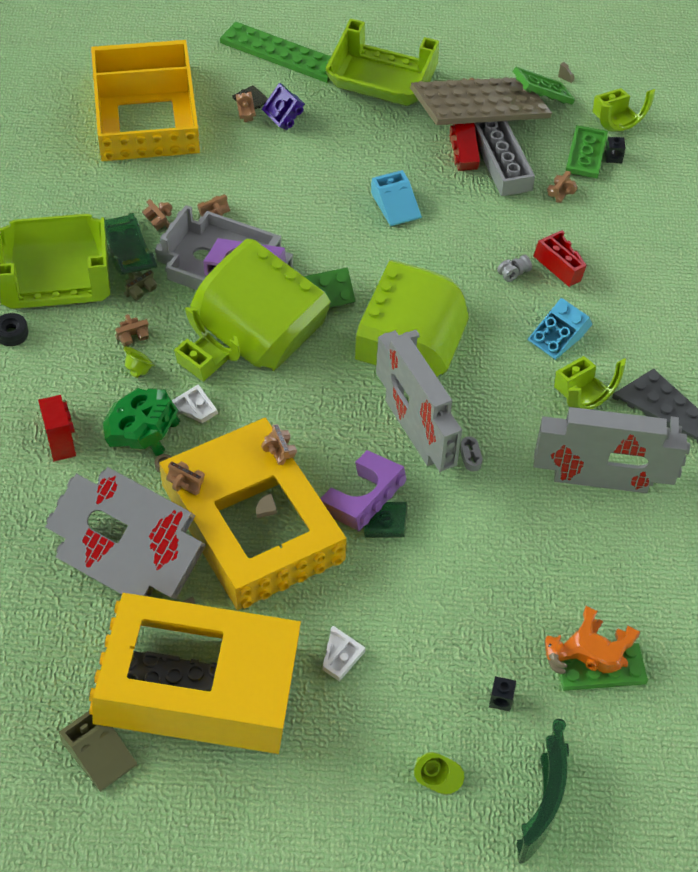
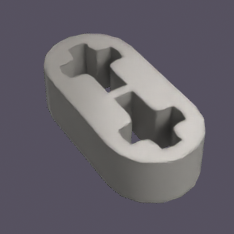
M473 437L463 438L460 451L464 466L469 471H478L482 466L479 444Z

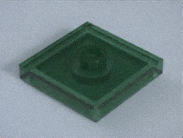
M386 502L381 510L365 525V538L405 537L407 502Z

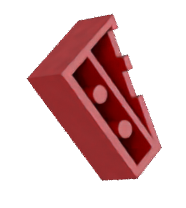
M474 123L453 124L450 126V140L454 152V163L457 165L458 171L478 170L480 158Z
M561 230L538 240L533 257L570 287L581 282L587 265L579 253L572 249V243L570 240H566L564 237L565 233Z
M61 395L39 399L38 402L53 462L76 457L71 434L75 430L67 401H62Z

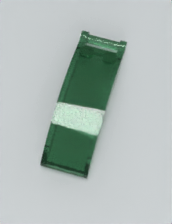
M134 213L106 220L104 218L107 247L114 266L120 275L157 268L154 254L147 248Z
M559 718L553 721L552 734L546 737L547 753H542L540 756L543 775L542 802L533 817L527 823L522 824L523 838L516 842L519 864L529 860L545 841L554 824L564 795L567 781L569 746L568 743H564L563 736L566 723Z

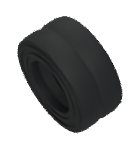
M17 313L1 315L0 344L4 346H17L23 343L29 333L25 318ZM8 328H16V330L11 332L6 331Z

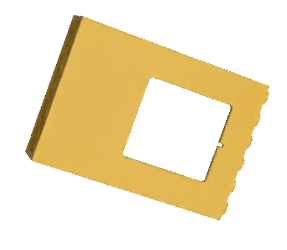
M186 40L91 47L97 133L101 161L200 153L198 123ZM172 102L175 128L120 132L119 105Z
M266 417L159 462L163 488L173 503L196 515L188 530L194 538L206 544L202 553L237 611L242 608H248L261 599L265 600L278 591H285L293 584L304 582L310 576L321 574L332 566H338L346 559V536L295 460L289 458L286 459L284 465H278L274 454L263 451L261 445L265 441L264 437L268 436L273 430ZM182 461L188 465L190 471L195 472L199 470L205 474L199 494L194 495L183 488L179 491L172 489L173 483L166 480L170 462L178 464ZM280 485L308 527L309 532L281 544L282 548L278 545L259 555L248 558L219 511Z
M122 592L120 601L117 600L114 613H116V617H112L109 629L112 630L111 634L106 635V652H102L99 664L102 666L100 670H96L94 683L97 684L95 688H91L89 701H91L89 714L93 715V724L279 754L301 621ZM146 626L221 638L222 644L212 690L202 691L127 678L140 627Z

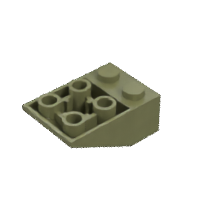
M89 711L59 731L64 747L100 792L137 766V762L114 728L93 724V715H90Z

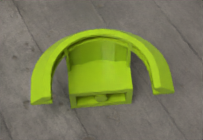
M622 88L596 95L592 112L599 118L602 127L608 131L620 132L630 129L638 124L650 110L655 96V89L646 92L644 105L638 114L629 108L630 95Z
M186 307L187 318L200 338L194 343L189 339L184 340L174 349L177 363L204 382L227 360L237 361L240 358L238 338L234 336V341L229 340L231 349L223 346L207 331L200 319L198 309Z
M583 356L556 371L554 388L567 398L569 407L594 409L604 403L618 387L624 373L626 358L616 363L615 373L608 387L595 377L596 365Z

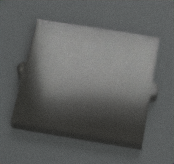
M254 85L236 93L241 95L242 93L251 92L254 109L261 108L268 100ZM236 94L232 95V98L237 102Z

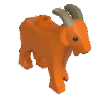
M586 606L583 612L584 621L581 627L564 644L560 641L561 635L558 637L547 636L545 638L546 656L551 669L559 674H565L566 670L563 668H566L567 664L562 663V661L568 659H578L585 663L586 667L592 671L598 670L602 673H613L622 667L628 666V661L623 656V653L632 647L639 637L640 631L630 626H627L626 631L618 628L615 633L617 641L611 642L597 634L603 623L602 620L595 619L598 611Z

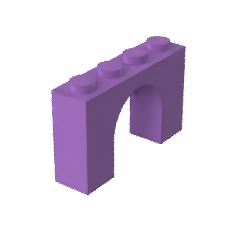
M218 238L203 261L205 276L239 246L242 241ZM261 244L286 263L284 247Z
M368 450L362 454L355 464L358 476L377 485L375 489L363 496H349L331 487L320 498L333 519L357 531H360L369 523L370 519L381 510L382 506L393 497L394 493L407 480L404 466Z

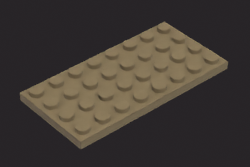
M516 78L419 81L411 83L410 87L436 125L551 118L552 112L535 92L524 90L522 83L517 81Z

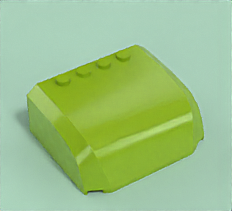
M350 18L325 68L326 73L333 84L339 89L410 106L419 101L410 89L411 83L431 81L438 65L439 41L424 37L419 47V58L365 45V22Z
M90 214L15 219L9 222L10 225L0 227V301L2 305L10 309L103 301L110 295L109 262L104 217L96 219L92 218Z
M245 239L205 277L198 287L190 307L198 309L200 319L205 328L230 348L229 340L234 341L233 337L236 336L241 356L256 367L261 368V366L275 371L325 322L331 302L324 291L256 240Z
M390 260L359 323L356 333L355 360L377 365L378 336L395 330L398 335L417 330L420 336L417 338L416 347L437 377L440 374L446 373L469 320L465 298L459 286L450 278L441 274Z

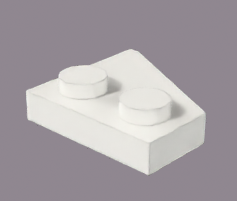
M199 385L172 400L179 410L178 413L200 423H204L218 414L217 409Z
M332 626L323 662V671L340 682L365 653V647L335 626Z

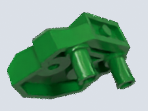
M137 388L116 401L103 421L105 441L109 447L130 446L131 449H146L150 446L155 456L162 455L165 447L160 440L164 438L169 427H176L181 422L177 416L179 410L165 389L148 388L144 390Z

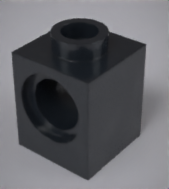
M608 137L605 148L606 163L623 162L626 149L624 137Z
M495 676L489 707L510 712L516 681Z

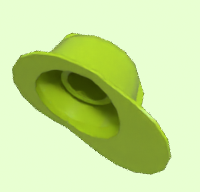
M123 347L126 353L124 365L135 378H138L140 375H146L150 368L155 366L142 352L131 347Z
M429 752L417 758L414 767V777L421 785L445 795L458 791L463 785L464 771L455 761L441 754Z

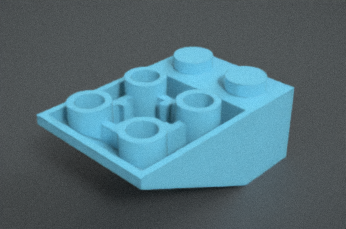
M403 170L372 178L371 194L390 226L422 218L410 181Z
M560 298L527 340L556 360L578 342L593 324L589 316L563 298Z

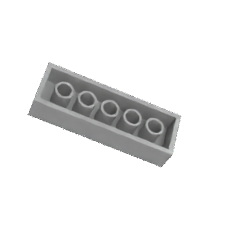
M508 122L474 123L478 150L500 195L507 196L533 191L535 175Z

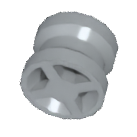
M527 255L511 260L514 266L519 269V275H522L524 271L529 272L532 270V263Z
M511 260L503 261L497 268L498 273L503 275L506 282L516 279L520 272Z

